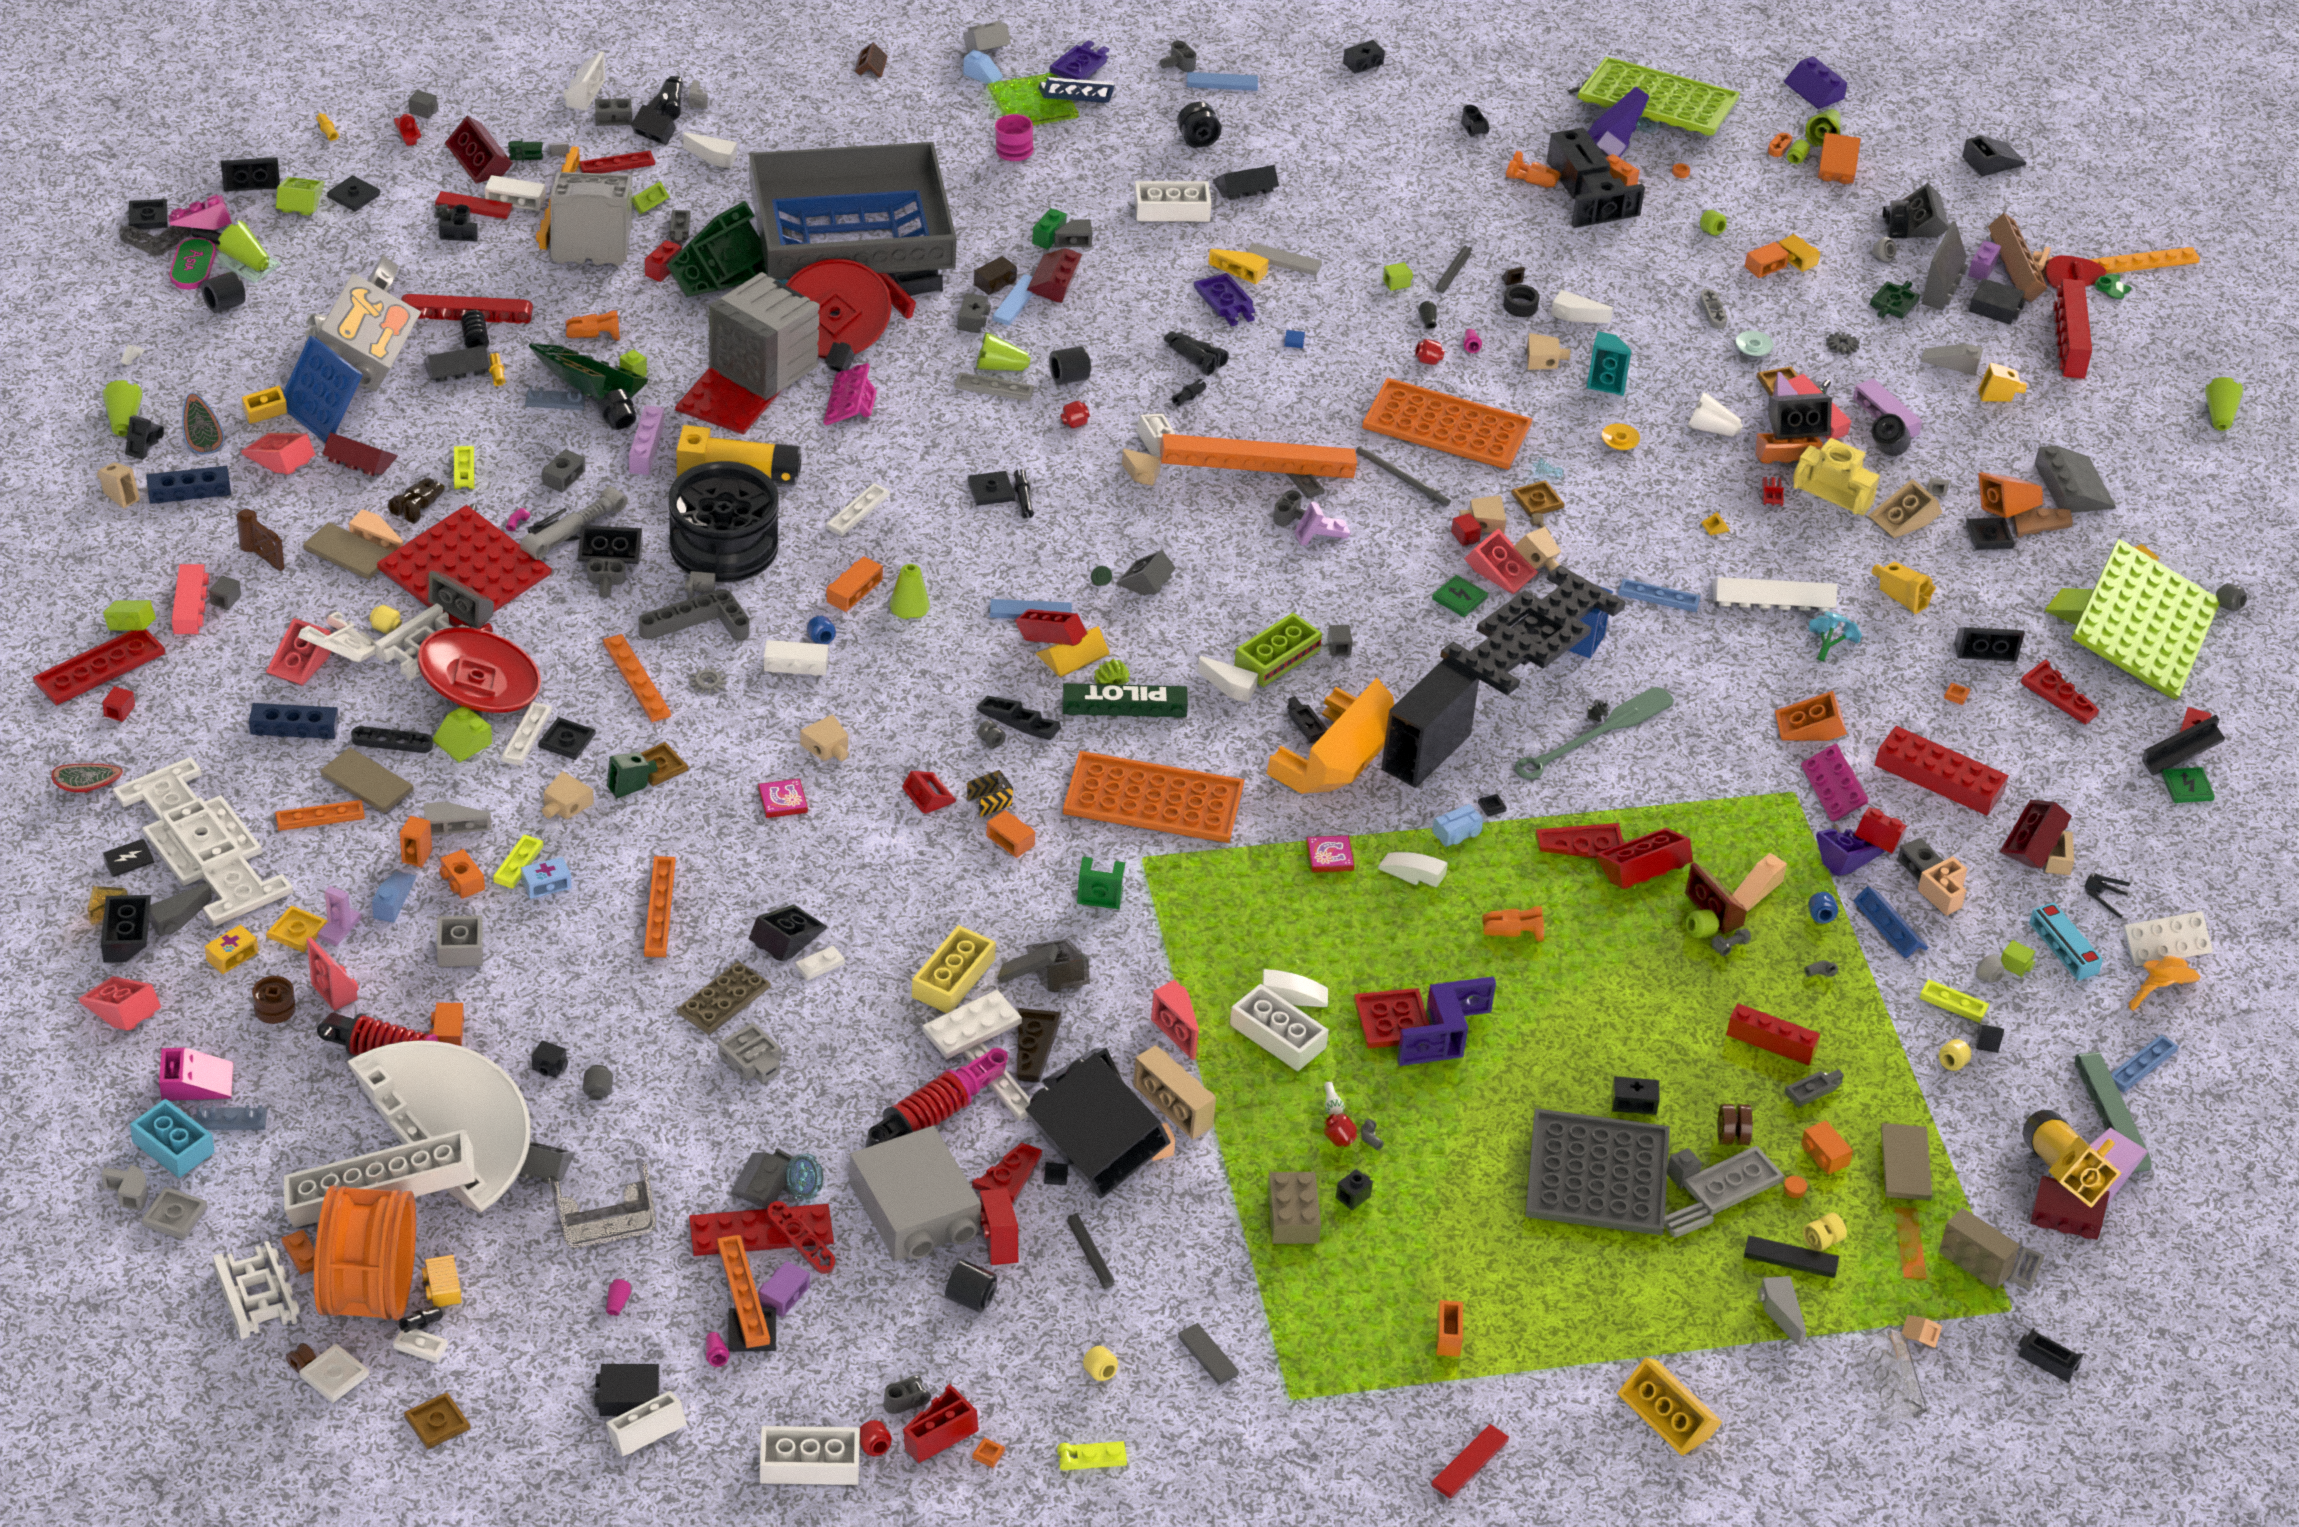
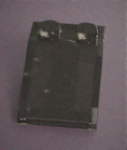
M1069 939L1026 945L1028 953L1053 943L1059 948L1053 964L1036 970L1040 983L1047 991L1060 992L1064 988L1079 989L1083 985L1090 984L1089 959Z

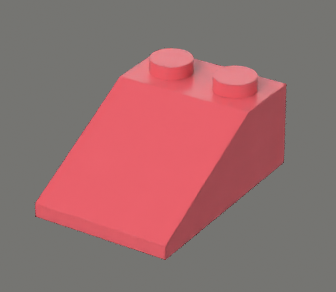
M268 433L241 450L242 455L274 473H284L285 475L295 472V468L307 464L309 459L316 455L306 433Z
M1499 528L1464 558L1475 572L1512 594L1539 573L1514 548V545Z
M293 618L266 673L303 686L329 658L332 651L299 638L300 630L311 626L327 636L332 633L328 629Z
M311 937L307 938L312 986L334 1011L358 1000L357 991L359 987L357 982L353 978L350 979L345 968L342 965H338Z
M115 976L110 977L78 998L82 1005L112 1027L125 1031L134 1029L137 1023L152 1017L154 1012L161 1008L152 984Z
M1174 979L1153 991L1151 1020L1186 1055L1194 1060L1197 1053L1199 1028L1189 993L1184 986H1181Z

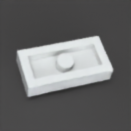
M831 946L797 961L796 968L808 981L844 965L845 959L834 946Z
M414 1329L408 1333L400 1331L393 1342L394 1349L438 1363L448 1347V1340Z

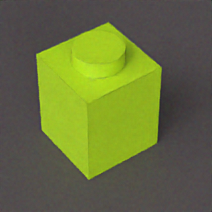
M1405 262L1384 266L1383 281L1390 291L1411 286L1413 272Z
M635 349L619 357L620 367L641 376H647V358Z
M2012 940L2002 952L2001 962L2004 969L2023 977L2026 972L2030 973L2034 968L2036 961L2033 959L2036 951Z

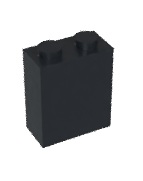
M1982 278L1971 299L1969 312L2011 325L2014 319L2018 320L2020 312L2025 306L2026 299H2023L2025 291Z
M601 1364L600 1373H596L595 1388L600 1389L599 1393H595L594 1407H599V1416H620L658 1397L659 1364Z

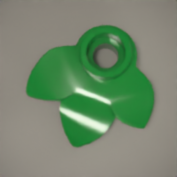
M2117 274L2101 276L2095 282V287L2099 291L2105 292L2108 296L2116 299H2123L2124 294L2129 293L2132 287L2119 282L2120 275Z

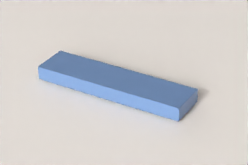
M1187 72V87L1258 91V76Z
M1624 578L1618 593L1620 596L1696 613L1701 598L1700 595Z
M991 599L990 618L1017 619L1028 609L1072 613V602Z
M2162 1034L2111 1073L2117 1088L2125 1093L2178 1051L2179 1046Z

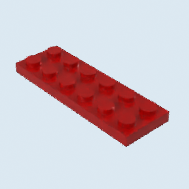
M147 629L131 630L33 676V681L57 706L166 654L165 647Z
M829 1203L789 1207L824 1245L834 1244ZM768 1209L689 1215L693 1256L720 1254L717 1238L735 1235L741 1236L745 1252L794 1247L768 1220ZM774 1209L773 1216L779 1215L783 1219L781 1224L783 1225L786 1220L782 1217V1210L777 1211ZM791 1224L787 1227V1231L795 1235L799 1233L800 1228L796 1224ZM805 1241L802 1247L816 1245L812 1241Z

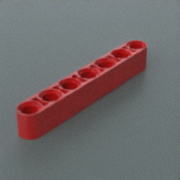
M405 294L401 297V301L421 312L418 319L429 318L461 321L462 316L466 312L478 310L484 314L486 322L528 324L531 322L533 304L525 299Z

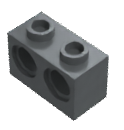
M631 98L595 99L596 126L631 125Z

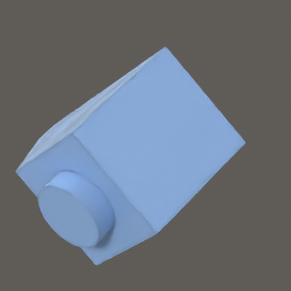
M973 49L964 57L963 75L991 86H995L1003 78V75L988 55Z

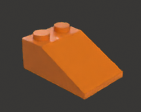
M1834 691L1775 710L1782 740L1829 741L1847 734L1841 707Z

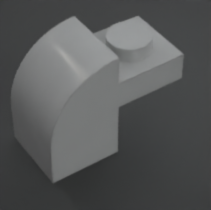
M130 1165L127 1171L104 1167L101 1173L103 1188L117 1191L119 1207L142 1211L148 1198L144 1172L134 1165Z

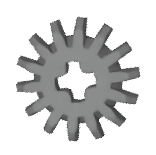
M706 667L702 671L698 669V674L692 673L691 675L694 678H689V681L693 682L690 683V687L696 686L693 688L694 691L701 689V694L705 690H708L709 695L711 690L718 693L719 690L717 688L724 689L725 686L721 684H727V681H724L726 676H720L722 671L716 672V668L708 670V667ZM711 678L713 683L705 684L703 680Z

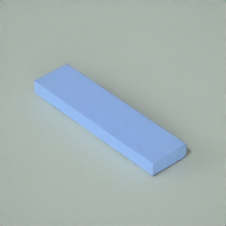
M1026 274L1022 276L993 314V321L1010 326L1034 294L1027 291L1032 276Z

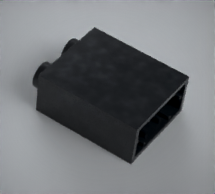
M1445 659L1436 665L1389 710L1381 770L1417 788L1471 735L1479 679Z
M1096 1052L1087 1059L1082 1058L1074 1061L1066 1070L1064 1078L1051 1088L1044 1087L1038 1090L1032 1096L1030 1105L1025 1108L1035 1129L1099 1199L1105 1197L1171 1143L1161 1121Z

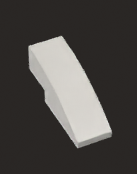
M1394 852L1386 855L1378 869L1414 885L1422 881L1437 888L1446 875L1448 863L1422 854Z
M1263 970L1262 985L1290 1004L1328 1007L1327 987L1293 973Z

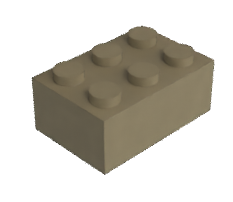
M1269 1172L1267 1194L1272 1244L1319 1243L1321 1221L1315 1172Z
M1962 1207L1947 1222L1939 1253L1996 1290L2011 1275L2020 1245Z

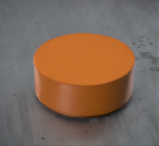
M1677 163L1672 168V174L1677 178H1687L1690 175V167L1683 163Z
M1790 1176L1785 1180L1784 1192L1789 1197L1801 1198L1806 1194L1807 1182L1799 1176Z

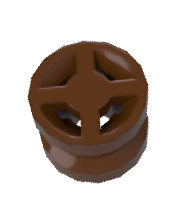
M305 1343L299 1344L297 1350L286 1354L288 1364L299 1374L302 1368L316 1359L313 1350Z

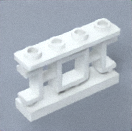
M439 604L433 605L375 642L376 657L381 661L384 660L386 663L394 658L400 661L401 674H406L409 681L421 676L417 658H412V656L415 655L417 657L420 646L417 643L434 633L435 631L432 630L434 627L437 631L453 628L448 625V613L445 612L443 614V607Z
M269 1241L264 1242V1248H260V1246L255 1247V1257L237 1262L234 1261L232 1254H228L225 1259L222 1253L213 1255L214 1270L240 1339L250 1337L251 1331L259 1333V1322L280 1317L282 1325H286L289 1320H291L293 1325L297 1323L296 1315L300 1314L297 1301H292L291 1299L293 1296L291 1285L289 1282L285 1283L284 1281L286 1279L283 1265L278 1266L279 1256L277 1249H272ZM264 1258H267L273 1276H271L268 1268L255 1271V1269L265 1267ZM228 1268H230L233 1276L241 1273H246L245 1275L236 1277L237 1286H234ZM264 1282L267 1283L269 1291L248 1297L245 1290L246 1287ZM278 1292H280L281 1297L286 1307V1311L284 1310L282 1303L272 1306L268 1305L279 1301ZM241 1303L244 1304L246 1311L259 1307L258 1310L249 1312L250 1321L247 1320Z

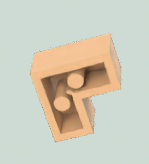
M1952 856L1922 872L1918 891L1944 915L1948 916L1963 906L1967 891L1963 887L1967 868Z

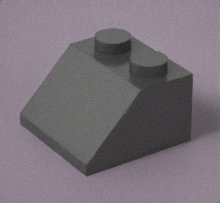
M1160 550L1136 560L1116 583L1143 596L1148 594L1155 595L1162 589L1161 585L1171 579V574L1176 568L1164 551Z
M531 1141L519 1176L533 1179V1176L540 1177L543 1183L555 1184V1181L563 1180L575 1152Z
M767 1152L752 1153L730 1193L768 1209L772 1202L777 1201L788 1181V1162Z

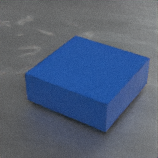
M1286 330L1284 346L1303 348L1305 332Z

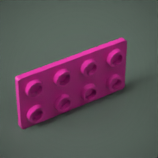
M868 363L856 365L852 369L840 371L835 375L823 421L825 425L857 415L858 412L863 417L871 416L877 390L867 378L870 368Z
M1837 743L1801 763L1832 822L1841 819L1869 802V798Z

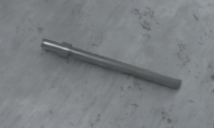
M1362 446L1357 448L1356 452L1427 494V497L1431 500H1437L1445 506H1449L1451 500L1440 494L1438 489L1430 488Z

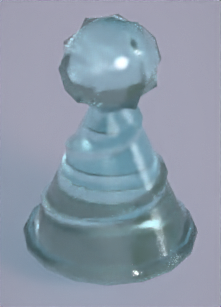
M1540 457L1538 464L1533 463V467H1536L1535 475L1554 473L1556 477L1563 475V468L1552 467L1542 457Z

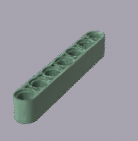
M2100 1052L2077 1054L2075 1056V1067L2079 1068L2078 1073L2083 1083L2087 1085L2085 1088L2091 1100L2095 1102L2094 1107L2099 1117L2103 1119L2101 1121L2105 1130L2107 1131L2111 1127L2147 1150ZM2149 1152L2132 1173L2149 1171L2151 1169Z

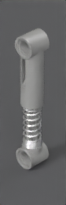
M609 486L603 490L600 499L595 501V503L588 505L579 512L567 515L537 534H527L521 541L520 549L524 550L535 560H541L545 557L548 550L580 532L581 525L591 523L592 520L594 521L599 516H603V513L606 514L612 511L618 513L623 510L628 503V497L614 487Z

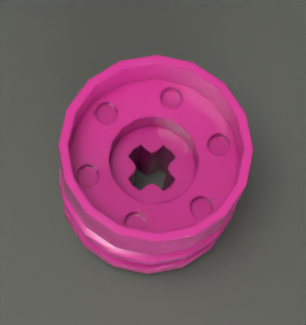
M1009 114L1002 116L996 121L997 155L1007 161H1021L1029 158L1034 152L1033 124L1030 118L1020 114Z

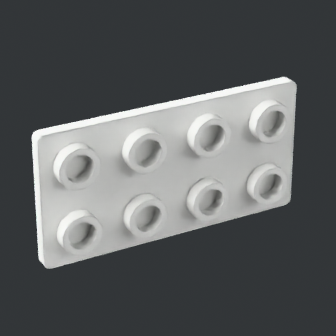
M2202 911L2124 926L2132 962L2135 967L2143 966L2146 961H2161L2165 956L2186 958L2213 952Z

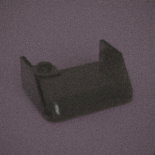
M636 1158L639 1181L630 1183L625 1187L623 1191L624 1203L579 1212L578 1204L573 1198L568 1196L562 1197L559 1180L554 1175L549 1176L556 1217L563 1240L569 1247L581 1248L648 1234L654 1230L657 1221L647 1163L643 1159Z

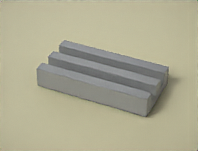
M1699 1202L1665 1216L1664 1226L1676 1238L1713 1223L1714 1217L1708 1215L1709 1211L1706 1208L1703 1209L1704 1205L1702 1202Z
M2023 1247L2009 1283H2017V1286H2025L2027 1290L2031 1291L2045 1255ZM2028 1254L2030 1257L2021 1278H2019L2017 1273L2025 1255ZM2034 1257H2036L2038 1261L2030 1280L2027 1281L2025 1280Z

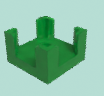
M1083 856L1079 872L1077 904L1120 910L1126 862L1115 861L1112 873L1091 870L1093 858Z

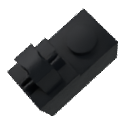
M654 97L649 105L642 104L631 123V127L635 134L667 145L676 130V126L670 116L661 115V109L664 105L661 99Z

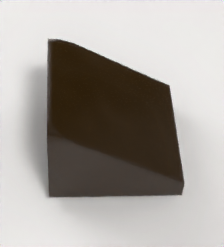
M1525 267L1507 270L1501 279L1507 286L1523 283Z

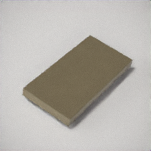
M330 522L325 524L303 544L304 550L368 580L380 571L377 569V562L392 553V551Z
M351 747L320 770L321 776L384 814L414 791L411 783Z
M737 961L679 1006L677 1014L710 1035L771 987V983Z
M1882 1123L1880 1129L1885 1197L1931 1201L1932 1185L1927 1127Z

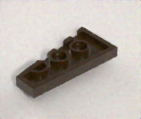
M1018 1008V1014L1022 1017V1024L1018 1025L1017 1077L1018 1080L1040 1082L1062 1020L1061 1012Z

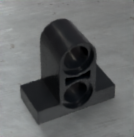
M1891 200L1890 206L1883 207L1882 217L1885 218L1884 223L1888 226L1889 238H1907L1909 201Z
M456 205L453 208L450 222L440 221V240L478 241V223H471L470 208L467 205Z
M130 416L125 455L142 460L145 459L148 447L157 444L158 440L163 438L164 427L151 423V420L142 417Z

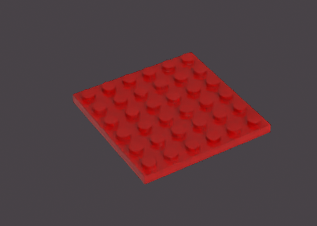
M467 504L377 562V569L428 608L434 605L428 602L429 572L436 571L455 578L458 582L494 601L493 613L552 574V568L540 559L535 560L524 550H521L520 544ZM448 613L449 624L453 627H459L462 624L465 627H472Z

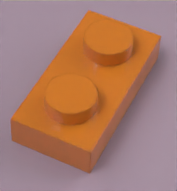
M300 1230L282 1237V1244L299 1274L302 1275L313 1271L315 1249L305 1231Z

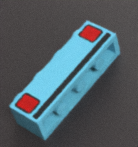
M2054 902L2033 909L2029 924L2077 981L2099 974L2103 962L2101 955L2095 951L2089 944V941L2083 937L2076 926L2071 923Z

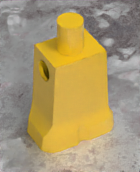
M1895 561L1885 567L1876 564L1871 571L1872 575L1880 578L1879 589L1907 607L1915 615L1928 607L1932 594L1936 589L1931 577L1918 573Z

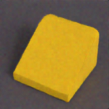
M1718 512L1701 522L1710 536L1730 531Z

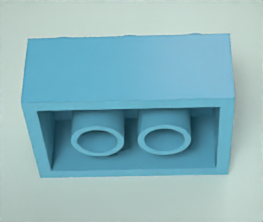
M166 1098L130 1123L132 1142L178 1178H181L215 1153L212 1134Z

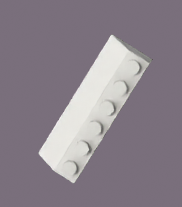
M1724 577L1712 579L1714 602H1719V606L1731 607V603H1739V607L1751 608V604H1758L1759 608L1771 609V605L1779 606L1780 610H1791V606L1799 607V611H1810L1812 607L1818 608V612H1830V609L1836 608L1837 584Z

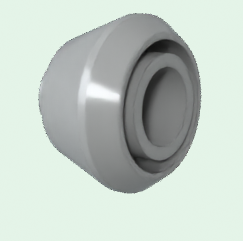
M1884 237L1877 241L1873 247L1874 256L1884 262L1892 261L1897 252L1895 242L1889 237Z
M1997 955L1984 957L1977 965V978L1989 983L2000 981L2004 976V966Z

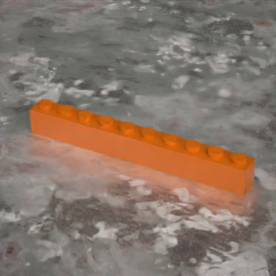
M1162 434L1160 444L1161 464L1295 473L1301 475L1312 474L1313 476L1354 478L1357 467L1356 452L1352 448Z

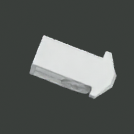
M1164 414L1140 415L1136 431L1150 454L1160 457L1162 434H1175Z

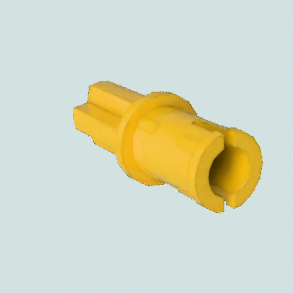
M319 113L316 120L320 125V130L326 134L329 141L337 140L339 134L334 128V123L328 119L326 114Z
M491 353L489 355L491 365L489 372L492 374L493 384L495 386L504 385L506 383L504 365L501 364L498 353Z

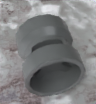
M992 720L983 722L977 730V735L982 740H986V744L992 749L1002 745L1006 739V733L1002 729L997 728V725Z

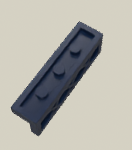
M1048 77L1046 82H1040L1038 88L1043 98L1107 103L1110 102L1115 84L1114 82Z

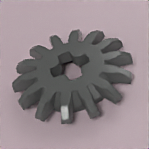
M1835 332L1826 339L1828 341L1826 345H1831L1829 347L1830 350L1835 349V353L1839 351L1843 355L1844 352L1851 354V350L1857 352L1856 348L1859 349L1860 347L1858 345L1860 342L1856 337H1851V334L1845 336L1844 332L1841 335Z

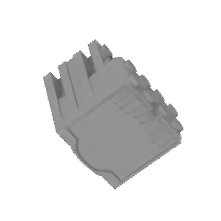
M557 172L550 195L551 258L556 263L574 261L576 264L586 263V258H589L596 265L612 263L616 266L623 265L627 260L629 252V237L632 228V175Z

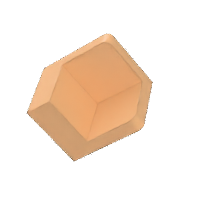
M1907 1315L1901 1337L1935 1348L1942 1325L1927 1318Z

